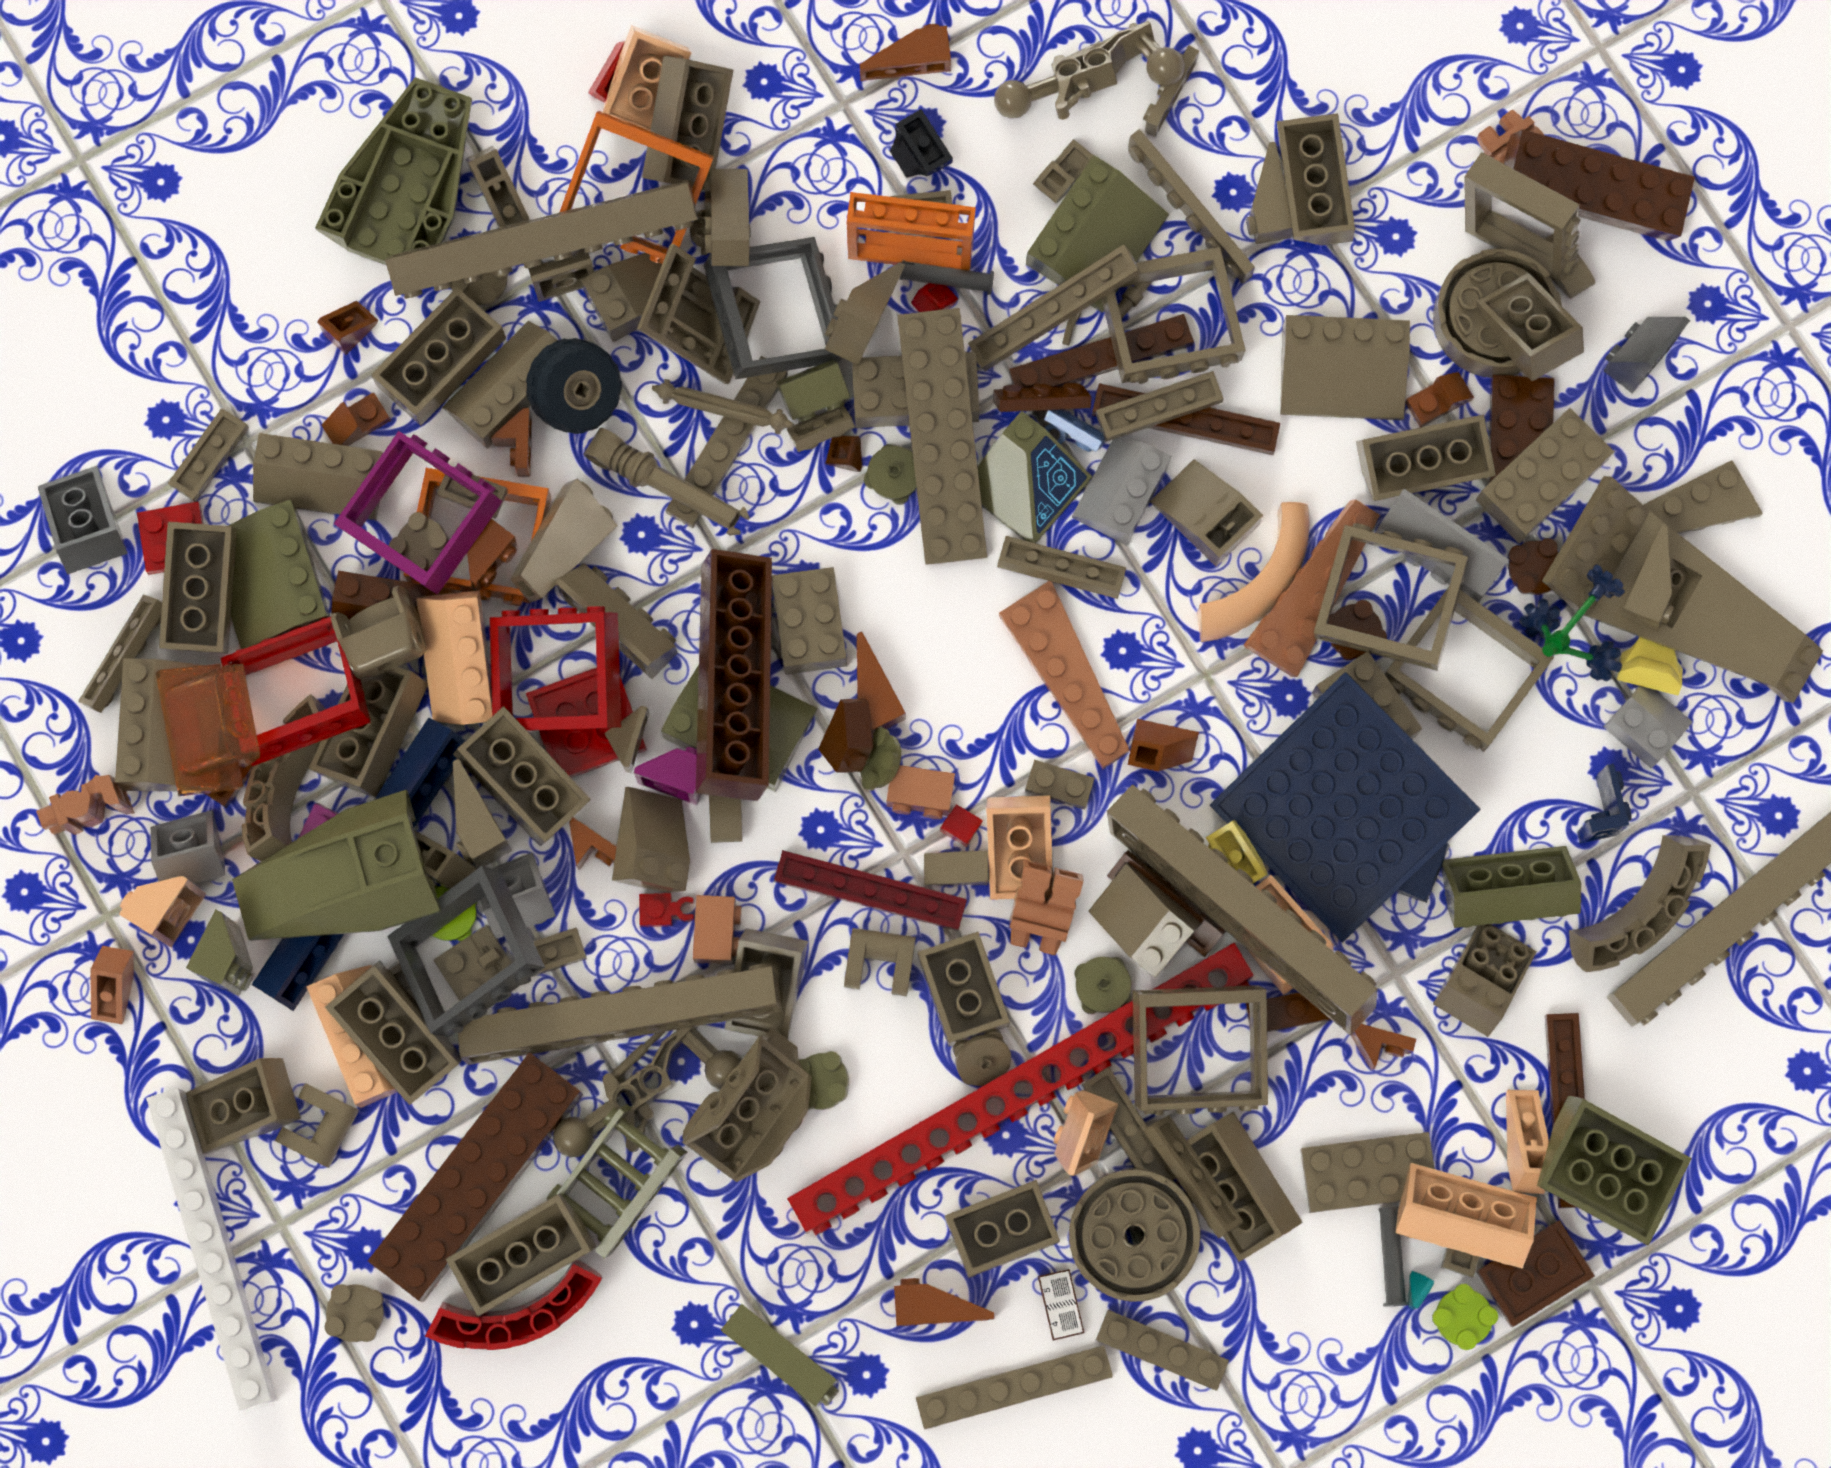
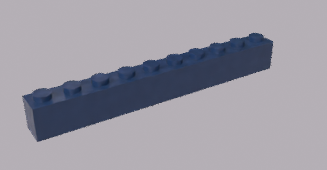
M428 717L374 800L407 790L416 821L412 822L413 828H415L453 771V761L457 760L453 753L466 740L452 729ZM344 934L282 938L251 985L294 1012L308 990L306 986L313 983Z

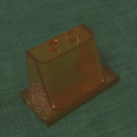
M211 664L157 671L156 677L178 797L242 788L243 783L240 771L260 758L244 665L234 664L221 667V664Z

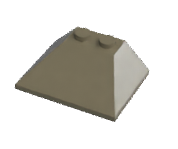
M670 244L637 329L720 382L729 384L733 370L707 276L693 267L696 258L675 244ZM732 287L747 338L761 301L740 287Z

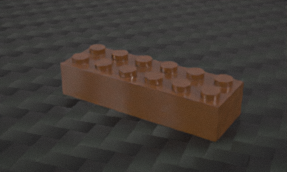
M1523 129L1510 135L1504 164L1578 203L1580 218L1665 241L1682 236L1694 184V176Z

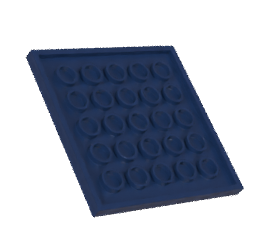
M1344 672L1209 805L1227 824L1233 820L1237 822L1246 833L1262 861L1342 943L1481 810L1347 672Z

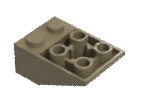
M1195 459L1150 501L1215 567L1260 525L1264 516L1239 491Z
M1491 924L1477 925L1444 981L1433 1005L1489 1037L1504 1017L1537 951Z

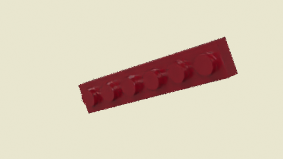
M782 850L774 878L775 883L959 931L967 902L965 898Z

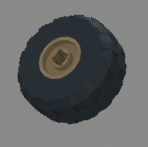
M578 338L560 339L543 348L531 363L526 378L527 399L534 413L549 426L566 433L581 434L598 428L612 416L619 403L622 390L620 371L612 356L598 345Z

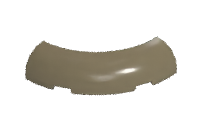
M310 694L283 719V723L293 722L326 708ZM320 742L253 767L243 798L246 815L245 823L241 825L246 852L252 858L262 861L292 843L290 821L294 799Z
M1662 835L1655 864L1637 894L1622 909L1602 922L1581 929L1569 930L1571 954L1576 964L1585 972L1600 971L1620 965L1619 961L1635 953L1640 955L1655 945L1670 931L1688 908L1690 902L1687 900L1696 882L1700 883L1703 878L1711 844L1690 837Z

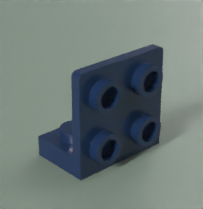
M1614 764L1606 765L1596 775L1604 812L1591 815V819L1584 821L1585 824L1577 831L1580 844L1615 837L1629 826V821L1632 819L1628 802L1623 801L1621 790L1624 789L1621 772L1615 770Z

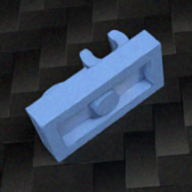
M1064 409L1048 410L1044 418L1049 423L1045 427L1049 433L1051 429L1059 431L1060 438L1057 441L1060 444L1067 439L1068 434L1076 440L1075 444L1088 452L1092 450L1097 452L1106 442L1103 432Z

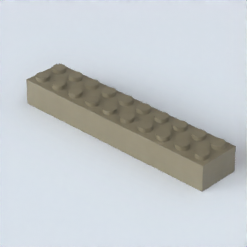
M1132 784L1107 810L1109 832L1112 836L1350 1036L1376 1009L1378 988L1375 987L1377 984L1371 976L1363 971L1358 973L1350 966L1351 961L1342 952L1337 950L1334 953L1325 945L1327 943L1326 940L1315 930L1309 932L1301 925V919L1289 909L1284 911L1276 904V898L1266 889L1260 891L1252 884L1253 880L1242 869L1236 871L1228 864L1227 857L1216 848L1211 850L1203 843L1204 839L1197 831L1192 828L1189 830L1184 828L1179 823L1180 819L1173 811L1168 808L1165 810L1160 808L1156 804V799L1149 791L1144 788L1140 791Z

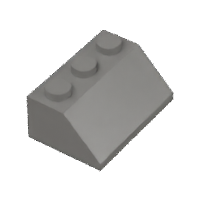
M1125 438L1113 439L1077 505L1072 518L1127 546L1167 471L1172 456L1142 441Z

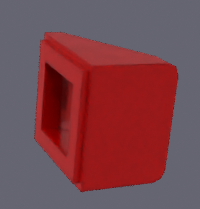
M928 283L917 291L911 304L918 312L949 309L959 299L947 286Z
M956 804L940 827V832L968 847L983 820Z

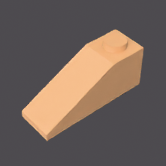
M1508 1089L1506 1092L1507 1166L1512 1191L1544 1194L1546 1190L1540 1188L1537 1184L1549 1139L1539 1091Z

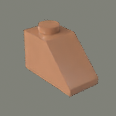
M107 946L101 947L90 968L91 1019L123 1024L134 977V951Z

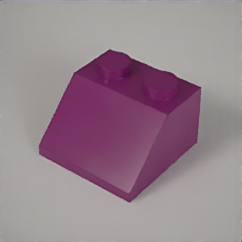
M686 747L684 751L676 748L635 767L633 773L639 785L697 805L701 794L696 793L697 749Z

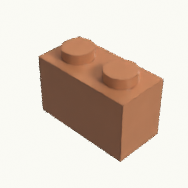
M900 765L895 777L889 783L886 807H892V812L909 815L912 810L924 812L923 816L926 818L942 819V815L948 816L950 812L955 773Z
M696 895L693 943L694 963L733 965V956L737 955L740 937H734L735 925H741L742 906L736 905L735 897Z

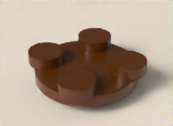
M1545 538L1542 541H1528L1521 545L1513 546L1508 552L1509 576L1520 593L1542 595L1552 590L1542 580L1559 553L1557 551L1558 545L1553 539Z
M1360 600L1356 604L1343 606L1335 613L1330 614L1328 624L1387 639V634L1383 630L1378 615L1373 611L1371 603L1367 600ZM1330 643L1334 650L1345 660L1357 659L1366 653Z

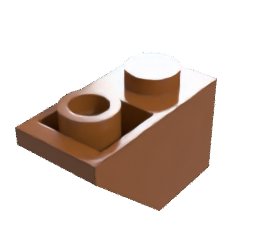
M492 518L467 552L470 581L474 591L481 590L483 586L485 588L489 587L497 576L496 570L503 562L505 564L509 563L517 552L515 536Z
M1137 719L1127 765L1159 772L1191 762L1199 732Z

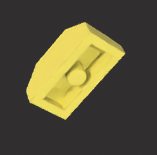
M1639 637L1630 649L1621 653L1619 662L1622 663V669L1617 672V680L1679 695L1682 688L1683 668L1677 660L1675 650Z
M1235 820L1206 837L1209 842L1208 848L1211 850L1216 848L1227 857L1228 864L1236 871L1242 869L1253 880L1252 884L1268 875L1262 859L1246 833Z

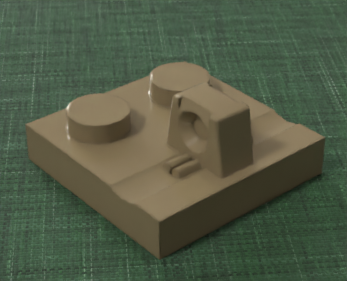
M485 925L433 960L459 1001L512 964L488 925Z

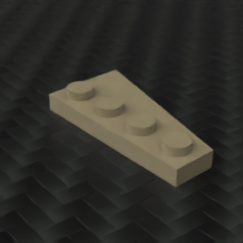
M1733 460L1643 504L1677 533L1698 531L1706 527L1734 523L1737 520L1746 518H1757L1763 514Z

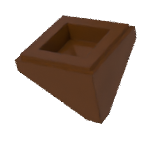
M849 435L832 437L825 464L861 472V438Z

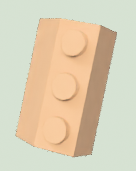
M183 876L137 886L134 892H128L120 904L122 910L119 915L172 948L206 893Z

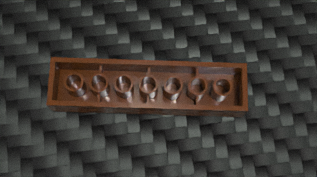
M711 548L701 565L696 793L758 801L769 786L772 558Z
M529 1052L371 1255L368 1262L415 1299L424 1302L450 1269L446 1258L468 1246L552 1137L556 1126L569 1115L584 1094Z

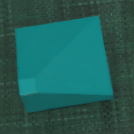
M1413 1270L1409 1275V1308L1413 1310L1421 1306L1435 1284L1434 1280Z

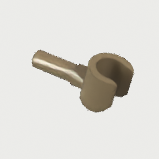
M1081 311L1069 318L1062 341L1063 345H1070L1073 329L1081 316Z

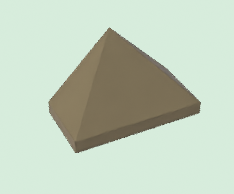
M640 706L621 721V728H611L604 733L625 772L628 773L633 771L650 715L648 707Z

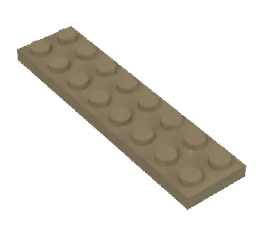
M960 308L897 315L925 565L987 558Z

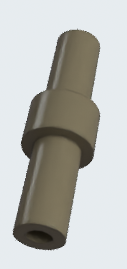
M1152 282L1129 286L1122 294L1123 299L1118 304L1121 320L1132 307H1136L1144 298L1142 294Z

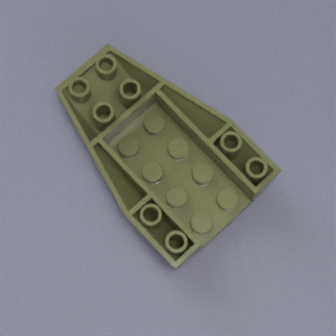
M415 77L339 173L315 229L347 251L386 265L385 259L390 255L444 242L455 214L472 98Z
M403 790L345 809L233 878L232 881L248 940L382 931L440 912L441 907L434 882L427 877L412 822L416 821L408 791Z

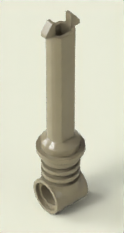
M599 428L583 453L589 461L607 471L613 470L627 478L631 486L636 488L648 485L728 529L726 533L729 536L740 535V530L735 528L740 516L747 520L750 519L745 507L738 510L659 467L653 453L649 451L643 453L632 448V446L626 444L616 434L605 428Z

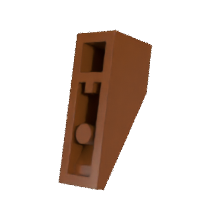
M928 24L922 28L915 29L859 64L860 81L950 72L951 55L947 26Z
M861 631L857 633V699L866 698L869 702L873 736L875 730L879 727L888 729L906 720V712L865 635Z
M920 1278L900 1279V1285L894 1286L896 1326L995 1319L994 1312L929 1284H920Z

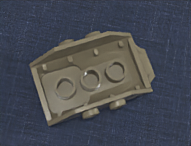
M773 1027L764 1035L759 1036L739 1065L729 1073L721 1089L718 1092L709 1094L703 1100L683 1130L682 1143L735 1182L769 1166L781 1154L785 1143L792 1133L800 1127L804 1116L808 1112L812 1076L802 1069L798 1057V1047Z

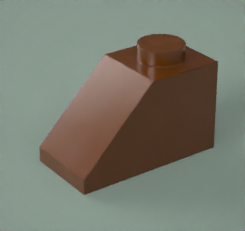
M866 698L840 699L818 750L836 773L862 772L873 748L869 702Z

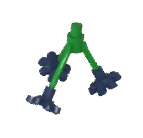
M1595 564L1592 570L1590 569L1587 573V578L1594 584V587L1588 593L1589 598L1562 630H1558L1553 634L1550 632V629L1556 630L1560 627V620L1557 619L1560 615V609L1557 606L1549 609L1547 599H1540L1538 607H1535L1532 603L1527 604L1524 610L1528 616L1520 617L1519 622L1521 626L1526 627L1525 633L1528 636L1534 637L1539 633L1545 639V645L1542 648L1545 656L1551 657L1552 655L1568 654L1585 659L1586 666L1592 669L1590 676L1596 681L1602 679L1607 682L1612 678L1611 670L1619 672L1622 669V663L1615 661L1621 655L1620 648L1613 647L1612 641H1603L1601 646L1593 645L1588 653L1569 647V632L1595 601L1598 602L1603 595L1612 598L1614 595L1621 597L1625 593L1620 579H1613V575L1605 570L1603 573L1601 566Z

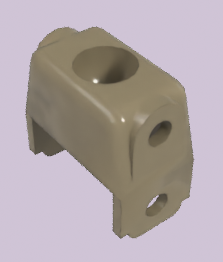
M399 585L393 587L392 594L394 598L376 603L362 610L350 620L346 615L339 612L332 614L330 619L336 637L346 654L353 674L358 679L366 676L376 677L420 658L424 651H426L420 617L413 597L406 588Z

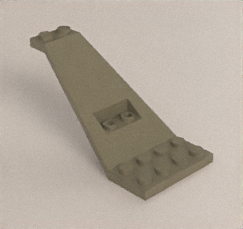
M1603 476L1542 580L1550 589L1578 611L1589 598L1588 593L1594 587L1593 582L1587 578L1588 571L1592 570L1595 564L1601 566L1603 573L1606 570L1613 575V579L1616 578L1622 581L1624 586L1622 589L1625 590V593L1621 597L1614 595L1612 598L1603 595L1598 602L1595 601L1583 616L1764 684L1785 702H1795L1824 651L1805 633L1649 511L1610 476ZM1661 525L1668 527L1672 586L1670 605L1675 608L1668 624L1662 622L1659 630L1656 631L1622 616L1624 606Z

